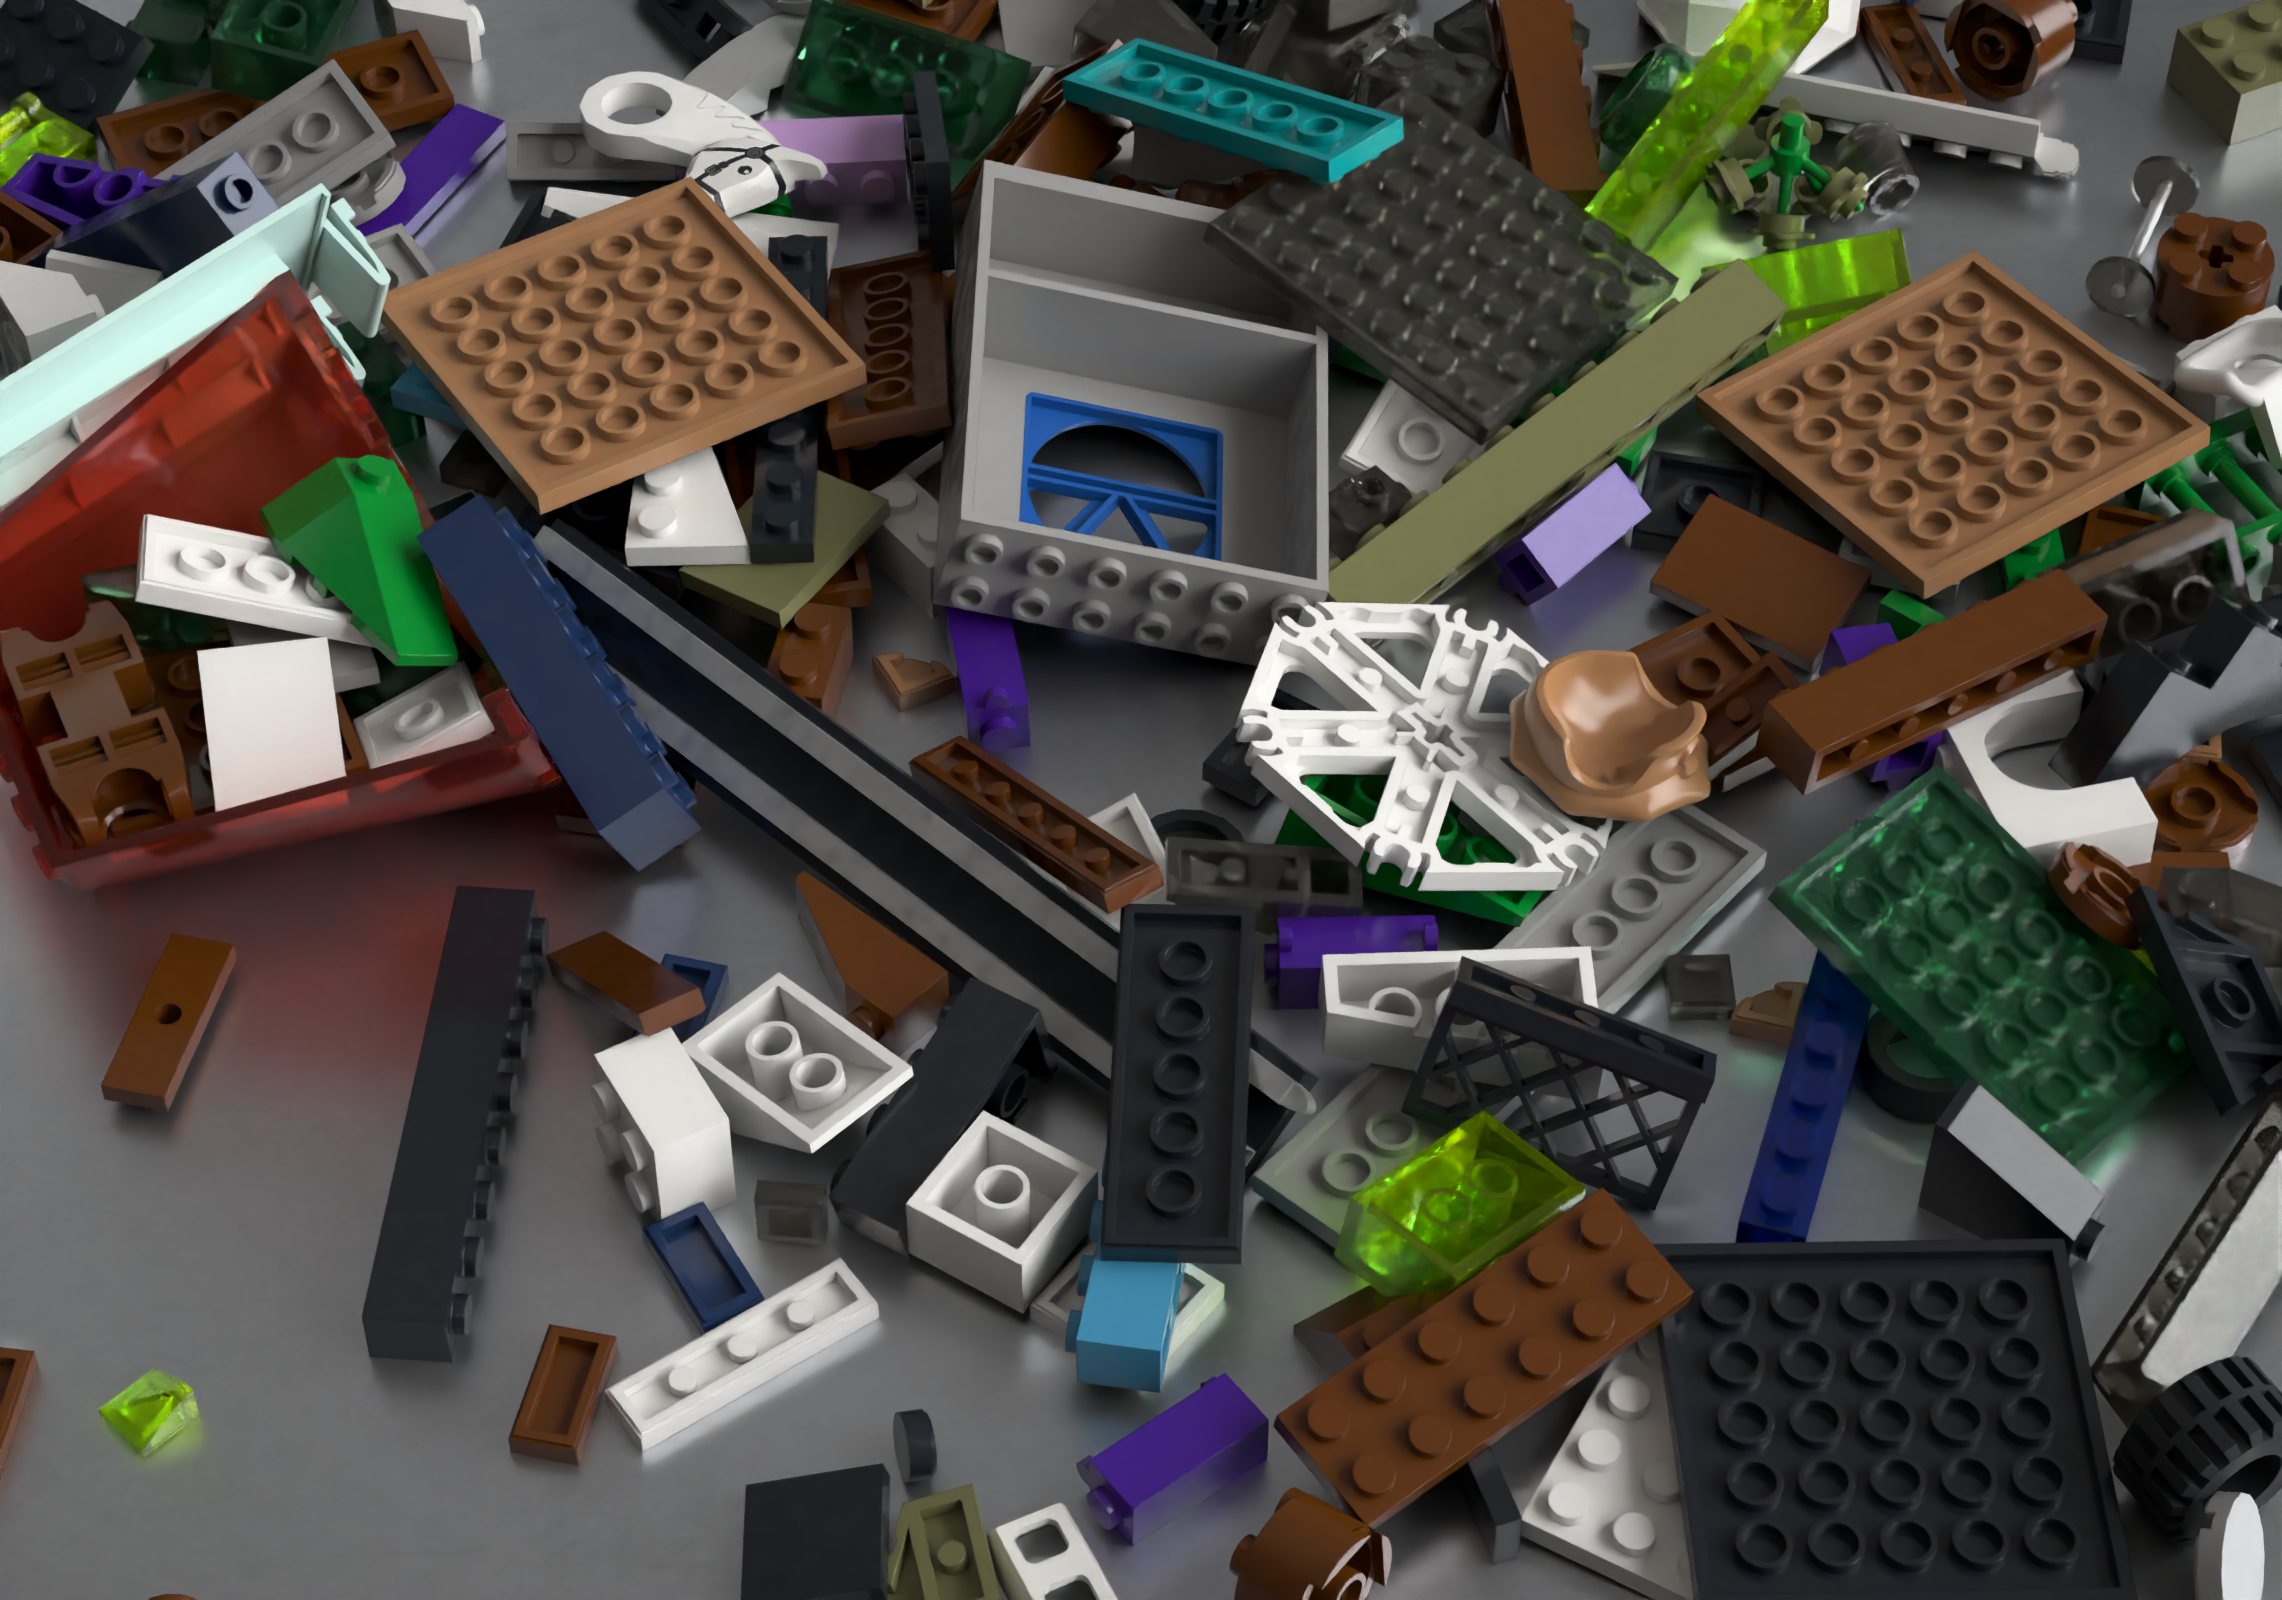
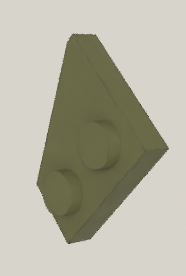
M972 1483L902 1503L894 1530L896 1545L893 1552L888 1556L887 1600H1002L978 1498Z

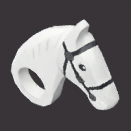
M633 71L608 76L589 87L579 105L581 130L590 147L608 157L660 162L687 167L684 179L691 176L729 218L763 206L795 189V181L820 180L828 173L826 166L821 160L809 154L783 147L770 132L735 106L701 88L660 73ZM636 106L652 107L666 113L662 118L637 125L622 124L608 118L619 110Z

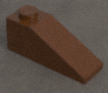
M803 871L795 877L798 920L844 1018L899 1057L937 1024L939 1013L949 998L948 971L809 873Z

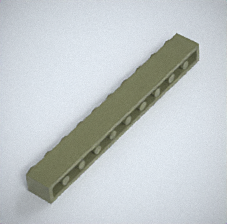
M1737 258L1721 272L1716 267L1709 269L1692 286L1690 290L1691 295L1682 302H1679L1676 298L1667 301L1653 315L1650 320L1651 325L1639 334L1635 329H1632L1623 335L1609 352L1610 357L1600 365H1597L1594 361L1585 364L1571 378L1568 383L1569 388L1558 397L1553 393H1548L1530 409L1526 415L1527 421L1515 430L1510 425L1499 430L1486 444L1483 455L1473 462L1466 457L1455 464L1442 479L1441 483L1443 485L1431 495L1423 490L1412 497L1399 512L1400 518L1386 528L1380 523L1369 530L1355 547L1357 551L1343 562L1339 557L1330 560L1329 593L1325 602L1432 603L1546 514L1582 483L1615 460L1620 453L1693 399L1697 393L1703 391L1771 338L1789 306L1740 258ZM1360 638L1371 649L1384 640Z

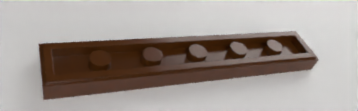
M959 735L908 762L914 779L971 821L1107 914H1111L1164 886L1160 867L963 736Z

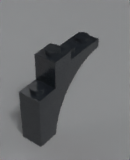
M2217 595L2179 650L2166 643H2163L2160 649L2156 650L2133 640L2047 765L2073 789L2133 777L2142 792L2166 768L2206 740L2243 723L2282 714V634L2274 628L2279 618L2249 598L2240 606Z

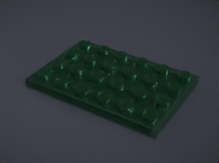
M1938 764L1778 883L1768 897V900L1959 1089L1967 1079L1980 1084L2075 1168L2197 1065L2193 1055L2184 1044L2183 1032L2168 998L2159 988L2157 976L2129 949L2115 945L2100 936L2076 917L2059 898L2048 879L2047 870Z

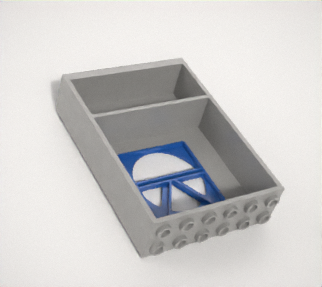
M984 159L957 244L950 342L953 426L944 428L932 603L1258 666L1275 622L1279 626L1281 618L1287 615L1297 624L1303 607L1307 605L1314 607L1316 602L1324 603L1329 593L1328 232ZM1091 425L1121 427L1144 434L1173 451L1196 476L1206 498L1031 462L1047 441L1064 431ZM1037 490L1090 502L1061 530L1043 525L1033 507L1029 491ZM1119 507L1143 546L1091 535ZM1149 513L1203 523L1207 526L1206 535L1192 555L1173 552Z

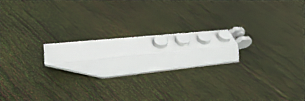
M1711 56L1594 65L1592 68V72L1599 79L1702 98L1703 92L1708 88L1725 87L1735 94V105L1768 112L1777 111L1780 107V102L1784 98L1795 97L1802 102V111L1810 120L1823 122L1822 131L1834 135L1855 137L1856 129L1878 133L1877 142L1882 144L1910 148L1911 140L1934 144L1932 152L1935 154L1957 159H1965L1967 150L1989 154L1988 164L2014 170H2021L2023 161L2036 163L2044 177L2055 178L2058 176L2060 180L2062 178L2068 180L2070 176L2074 177L2078 168L2081 167V164H2079L2081 161L2079 160L2078 148L2074 147V143L2069 144L2068 141L2062 143L2060 139L2044 137L2043 133L2039 132L2041 120Z

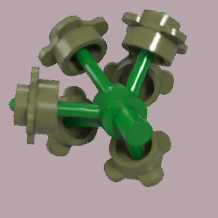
M1795 97L1784 98L1780 102V107L1769 117H1760L1755 123V136L1759 140L1766 141L1769 147V154L1759 161L1753 159L1737 161L1734 157H1730L1722 162L1715 159L1705 165L1709 176L1703 179L1707 190V197L1719 209L1725 207L1732 215L1741 210H1749L1755 216H1758V226H1747L1746 233L1762 235V246L1774 248L1778 253L1783 252L1784 249H1796L1797 239H1815V232L1804 231L1805 220L1810 216L1826 218L1831 223L1835 222L1840 215L1848 220L1856 212L1863 210V203L1869 195L1864 189L1869 179L1863 172L1856 175L1847 167L1835 172L1831 167L1816 165L1809 159L1810 146L1819 143L1822 138V126L1816 121H1811L1802 111V102ZM1769 171L1780 177L1777 210L1770 209V202L1766 199L1773 189V180ZM1794 178H1797L1794 184V194L1798 201L1792 205L1791 211H1789L1792 182Z

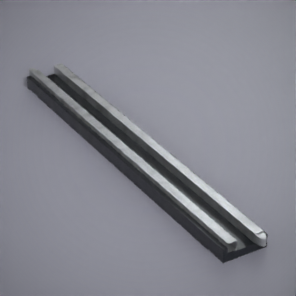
M556 518L550 528L544 525L534 539L547 559L544 566L552 578L556 577L569 593L577 607L573 611L582 626H588L607 654V657L603 659L613 675L615 673L618 674L637 702V705L633 707L643 723L647 722L655 731L668 752L665 756L966 984L970 977L976 978L1040 1009L1053 1051L1110 1094L1120 930L575 527ZM1252 1028L1245 1185L1294 1114L1298 1112L1310 1115L1316 1111V1102L1310 1091L1319 1080V1077Z

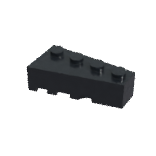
M970 977L959 996L954 994L945 1002L937 1019V1030L924 1050L921 1048L917 1049L907 1061L912 1066L914 1076L898 1088L889 1104L883 1103L875 1110L866 1129L865 1141L853 1159L848 1158L840 1164L830 1185L829 1199L841 1225L908 1259L912 1256L908 1252L906 1203L983 1110L1015 1125L1028 1108V1099L1023 1096L1034 1079L1047 1084L1059 1068L1040 1009L973 977Z

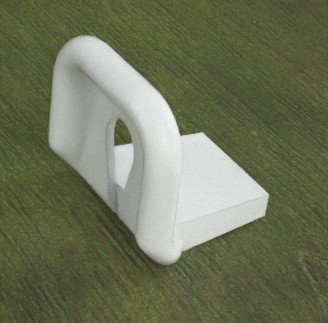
M2265 318L2240 325L2186 357L2176 367L2174 380L2177 386L2184 391L2227 395L2248 405L2272 469L2282 470V367L2236 369L2244 363L2258 359H2267L2282 364V318Z

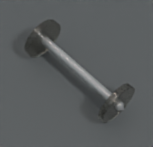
M2152 156L2141 161L2134 170L2130 182L2131 191L2135 199L2147 211L2127 256H2110L2098 260L2091 267L2085 281V288L2089 298L2104 312L2121 317H2133L2144 313L2154 300L2156 283L2152 274L2139 263L2160 215L2176 216L2189 211L2195 205L2200 193V182L2196 173L2189 165L2177 158Z

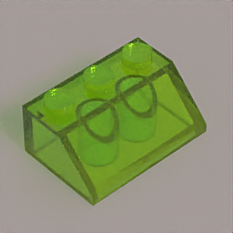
M1902 228L1742 259L1789 306L1771 338L1788 335L1786 323L1806 320L1808 330L1827 327L1841 320L1840 312L1862 309L1912 283ZM1732 262L1701 268V273L1703 275L1713 267H1716L1721 272Z
M1482 1110L1352 1196L1334 1257L1385 1297L1453 1290L1584 1199L1587 1188L1485 1110Z

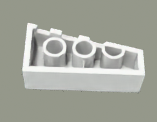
M1591 946L1322 955L1318 992L1322 1052L1325 1055L1416 1071L1462 956L1598 1008ZM1456 1012L1449 1032L1460 1054L1493 1042L1484 1022ZM1500 1029L1503 1034V1037L1512 1034L1510 1032ZM1531 1041L1510 1049L1523 1079L1556 1067L1548 1047ZM1443 1046L1436 1063L1448 1059ZM1499 1054L1466 1066L1474 1082L1502 1087L1512 1083ZM1564 1054L1567 1062L1577 1059ZM1595 1066L1574 1074L1586 1102H1592L1598 1098L1603 1069ZM1455 1071L1442 1075L1458 1078ZM1563 1079L1530 1091L1572 1099Z

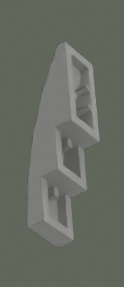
M782 12L762 21L751 30L728 42L693 69L682 82L712 93L748 116H752L767 110L771 89L803 78L807 57L839 46L842 25L817 13L810 15H788ZM656 109L657 115L663 117L666 114L664 111Z

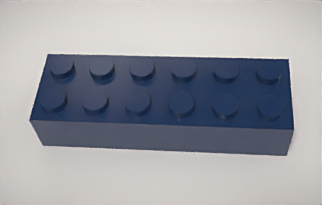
M479 494L416 536L597 832L639 872L702 830L690 810L699 803L692 789L678 771H673L664 758L668 754L665 746L647 722L643 723L633 707L637 705V702L618 674L615 673L613 675L603 659L607 657V654L588 626H582L573 612L577 609L574 601L556 577L552 578L544 566V563L547 562L544 553L527 530H522L511 512L506 507L496 512Z

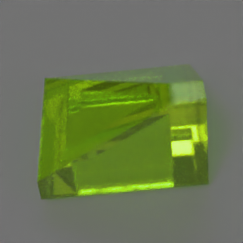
M155 1368L98 1410L99 1415L143 1458L199 1416L193 1389L185 1382Z

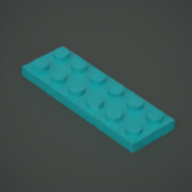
M1135 38L1062 78L1064 100L1086 106L1093 113H1108L1130 120L1133 125L1138 127H1152L1174 134L1179 140L1197 141L1216 147L1223 154L1241 155L1263 162L1266 167L1271 169H1286L1308 176L1315 183L1326 184L1339 181L1343 178L1344 174L1366 161L1379 157L1381 152L1404 139L1403 117L1140 38Z

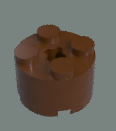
M1964 0L1954 7L1946 21L1944 29L1946 51L1948 53L1953 49L1955 58L1960 65L1954 69L1960 80L1978 95L1991 100H2006L2009 97L2020 96L2067 63L2075 44L2074 24L2077 21L2078 12L2072 0Z
M2193 212L2182 213L2175 217L2173 226L2162 235L2158 243L2146 297L2147 310L2154 322L2156 321V316H2158L2169 325V335L2181 342L2190 344L2196 340L2206 339L2232 326L2238 319L2246 315H2254L2264 310L2274 272L2275 258L2270 245L2266 241L2267 232L2263 226L2252 221L2236 222L2218 217H2203Z
M1293 1487L1281 1497L1274 1515L1268 1520L1258 1536L1253 1534L1245 1536L1234 1550L1229 1565L1230 1572L1238 1577L1234 1600H1366L1373 1581L1385 1587L1391 1569L1392 1548L1389 1539L1370 1526L1318 1497Z

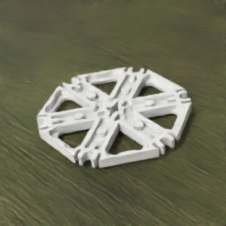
M1316 602L1314 607L1307 605L1303 607L1297 624L1287 615L1281 618L1279 626L1275 622L1234 728H1238L1235 737L1237 742H1251L1244 759L1246 765L1252 767L1251 774L1356 867H1358L1363 852L1367 851L1370 853L1366 864L1367 872L1375 875L1381 863H1393L1402 871L1400 885L1408 887L1412 884L1417 871H1420L1423 878L1418 891L1557 890L1559 885L1566 887L1570 884L1577 868L1587 875L1591 872L1594 865L1598 866L1605 851L1614 819L1585 816L1583 825L1573 822L1521 777L1525 775L1510 762L1509 713H1479L1492 676L1504 675L1511 677L1527 689L1540 670L1549 664L1544 657L1508 627L1499 642L1495 639L1499 627L1497 622L1493 620L1489 621L1485 630H1473L1464 621L1467 611L1460 608L1455 611L1452 621L1447 622L1445 616L1450 605ZM1360 638L1409 639L1419 642L1426 647L1430 658L1419 689ZM1287 672H1300L1312 678L1348 711L1280 710L1271 706V702L1282 675ZM1305 774L1389 775L1373 821L1362 827L1351 826L1333 813L1331 806L1307 785H1303L1299 779L1300 776ZM1450 799L1515 855L1517 862L1514 864L1474 863L1473 865H1455L1441 859L1436 847V841Z

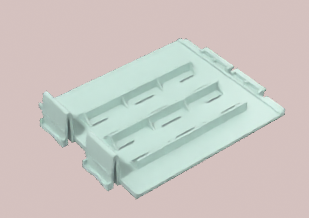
M320 183L0 381V577L273 402H276L278 406L284 402L290 375L341 428L349 429L353 426L366 371L344 341L342 334L336 326L334 327L326 319V317L332 314V310L321 295L308 302L304 316L312 281L365 337L371 338L377 333L391 277L367 244L360 230H357L349 222L355 218L356 214L344 198L330 205L328 217L326 218L331 193Z

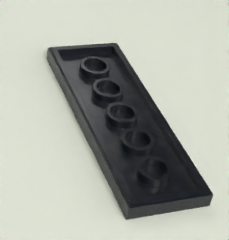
M1128 904L1121 908L1100 1243L1101 1261L1241 1265L1255 907Z

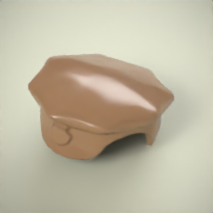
M1585 650L1562 656L1541 669L1531 682L1529 688L1511 700L1509 706L1510 762L1567 814L1646 822L1681 807L1702 801L1710 795L1708 742L1700 733L1706 722L1707 714L1705 708L1696 701L1688 700L1682 705L1676 706L1666 700L1653 687L1638 657L1633 652Z

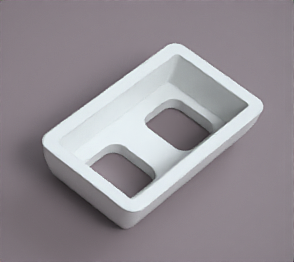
M1063 1503L1052 1504L997 1526L988 1533L987 1540L996 1577L1008 1600H1046L1045 1596L1048 1592L1078 1580L1084 1581L1089 1585L1096 1600H1118L1072 1514ZM1048 1526H1056L1068 1546L1067 1550L1039 1563L1027 1562L1015 1540Z

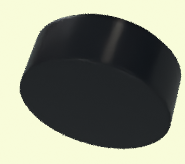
M923 1409L896 1412L893 1420L894 1447L903 1481L911 1483L931 1480L937 1470V1450L929 1415Z

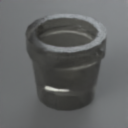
M1871 121L1858 126L1848 132L1831 152L1829 163L1835 172L1847 167L1856 175L1860 172L1867 175L1866 177L1869 180L1864 189L1869 195L1864 204L1876 215H1886L1902 208L1915 196L1919 188V179L1902 147L1901 137L1893 125L1886 121Z

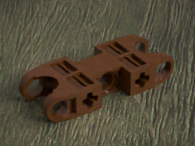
M108 599L87 604L88 612L85 613L86 621L82 629L74 636L65 640L54 642L42 641L33 637L29 630L22 632L19 625L0 631L2 663L15 708L29 742L59 732L62 734L63 739L36 748L47 788L62 826L78 849L86 856L105 850L104 841L108 840L107 830L110 822L127 811L137 809L152 810L160 814L165 821L172 819L176 827L195 821L191 786L182 749L164 707L134 717L131 716L129 711L154 703L145 662L128 622Z

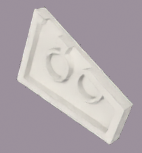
M712 446L634 477L625 540L627 566L752 564L749 544Z

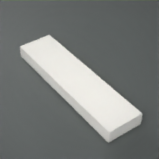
M839 1258L605 1389L606 1405L643 1453L879 1318L878 1303L844 1261Z

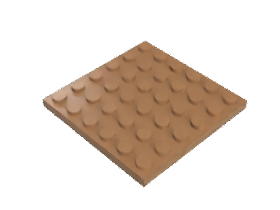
M691 176L387 292L380 318L382 324L540 515L867 383L866 364Z
M1976 251L1696 394V413L1923 600L2209 446L2211 427Z

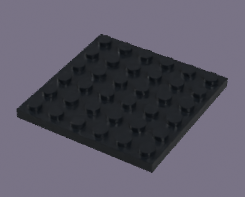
M2064 1238L1653 1244L1694 1291L1686 1306L1657 1326L1694 1600H2138Z

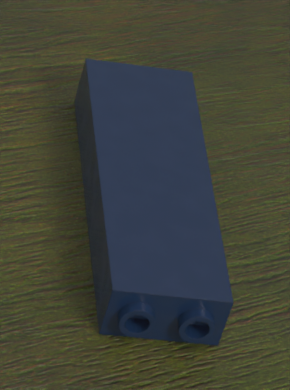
M236 151L65 229L26 263L31 267L45 269L46 256L50 249L162 271L165 280L280 208Z

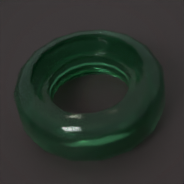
M1662 43L1650 50L1623 79L1603 108L1596 123L1601 145L1613 154L1621 157H1630L1641 151L1668 123L1689 93L1697 74L1695 59L1687 51L1674 43Z

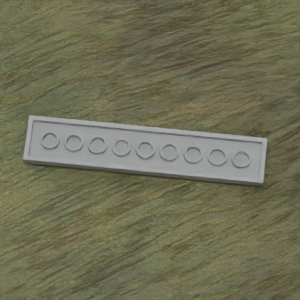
M1692 804L1646 822L1627 821L1608 839L1605 851L1597 867L1594 865L1591 872L1587 875L1577 868L1568 886L1559 885L1557 890H1554L1526 917L1520 927H1515L1493 949L1591 946L1598 1008L1615 1014L1764 869L1767 851ZM1371 1063L1253 1174V1191L1359 1264L1482 1143L1402 1113V1104L1416 1071ZM1439 1076L1429 1080L1421 1097L1446 1108L1468 1100L1459 1079L1447 1076ZM1473 1081L1479 1095L1502 1087ZM1515 1096L1486 1107L1494 1127L1498 1128L1522 1105L1519 1096ZM1474 1112L1466 1115L1478 1120Z

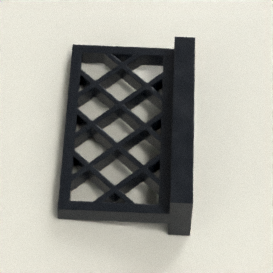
M1462 956L1453 976L1448 995L1402 1104L1401 1112L1597 1189L1603 1187L1610 1194L1655 1211L1702 1103L1705 1104L1715 1081L1717 1054ZM1456 1012L1484 1022L1493 1042L1460 1054L1449 1032ZM1500 1029L1510 1032L1512 1034L1503 1037V1034ZM1531 1041L1548 1047L1556 1067L1523 1079L1510 1049ZM1443 1046L1448 1059L1436 1063ZM1499 1054L1512 1083L1479 1095L1466 1066ZM1564 1054L1577 1059L1567 1062ZM1595 1066L1612 1072L1621 1091L1587 1103L1574 1074ZM1455 1071L1468 1100L1446 1108L1421 1097L1429 1080ZM1563 1079L1576 1108L1543 1120L1529 1091ZM1628 1079L1639 1082L1640 1084L1631 1087ZM1662 1091L1685 1100L1677 1119L1650 1128L1637 1099ZM1519 1096L1532 1124L1513 1132H1507L1494 1127L1486 1107ZM1627 1104L1640 1132L1606 1145L1593 1116ZM1474 1112L1478 1120L1466 1115ZM1582 1120L1595 1149L1575 1157L1557 1151L1549 1132ZM1538 1137L1541 1144H1538L1530 1140ZM1669 1137L1662 1153L1657 1141ZM1646 1145L1656 1165L1649 1185L1646 1186L1621 1176L1613 1157ZM1602 1162L1605 1169L1597 1167L1594 1164Z

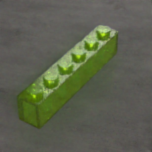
M1748 0L1584 210L1585 239L1588 245L1634 271L1702 183L1703 179L1708 175L1705 165L1722 157L1829 18V0Z

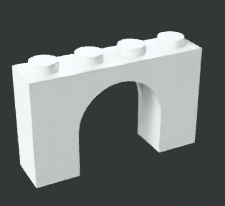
M2073 670L1943 730L1939 746L1936 750L1932 765L1934 776L1939 783H1946L1953 797L1954 810L1958 822L1962 827L1968 826L1977 842L1978 857L1983 869L1987 872L1995 870L2005 891L2050 882L2046 865L2065 842H2074L2077 850L2082 844L2096 846L2119 860L2126 867L2151 861L2158 820L2133 777L2074 789L2045 790L2030 787L2009 778L1990 760L1995 755L2011 748L2067 737L2079 720L2084 690Z

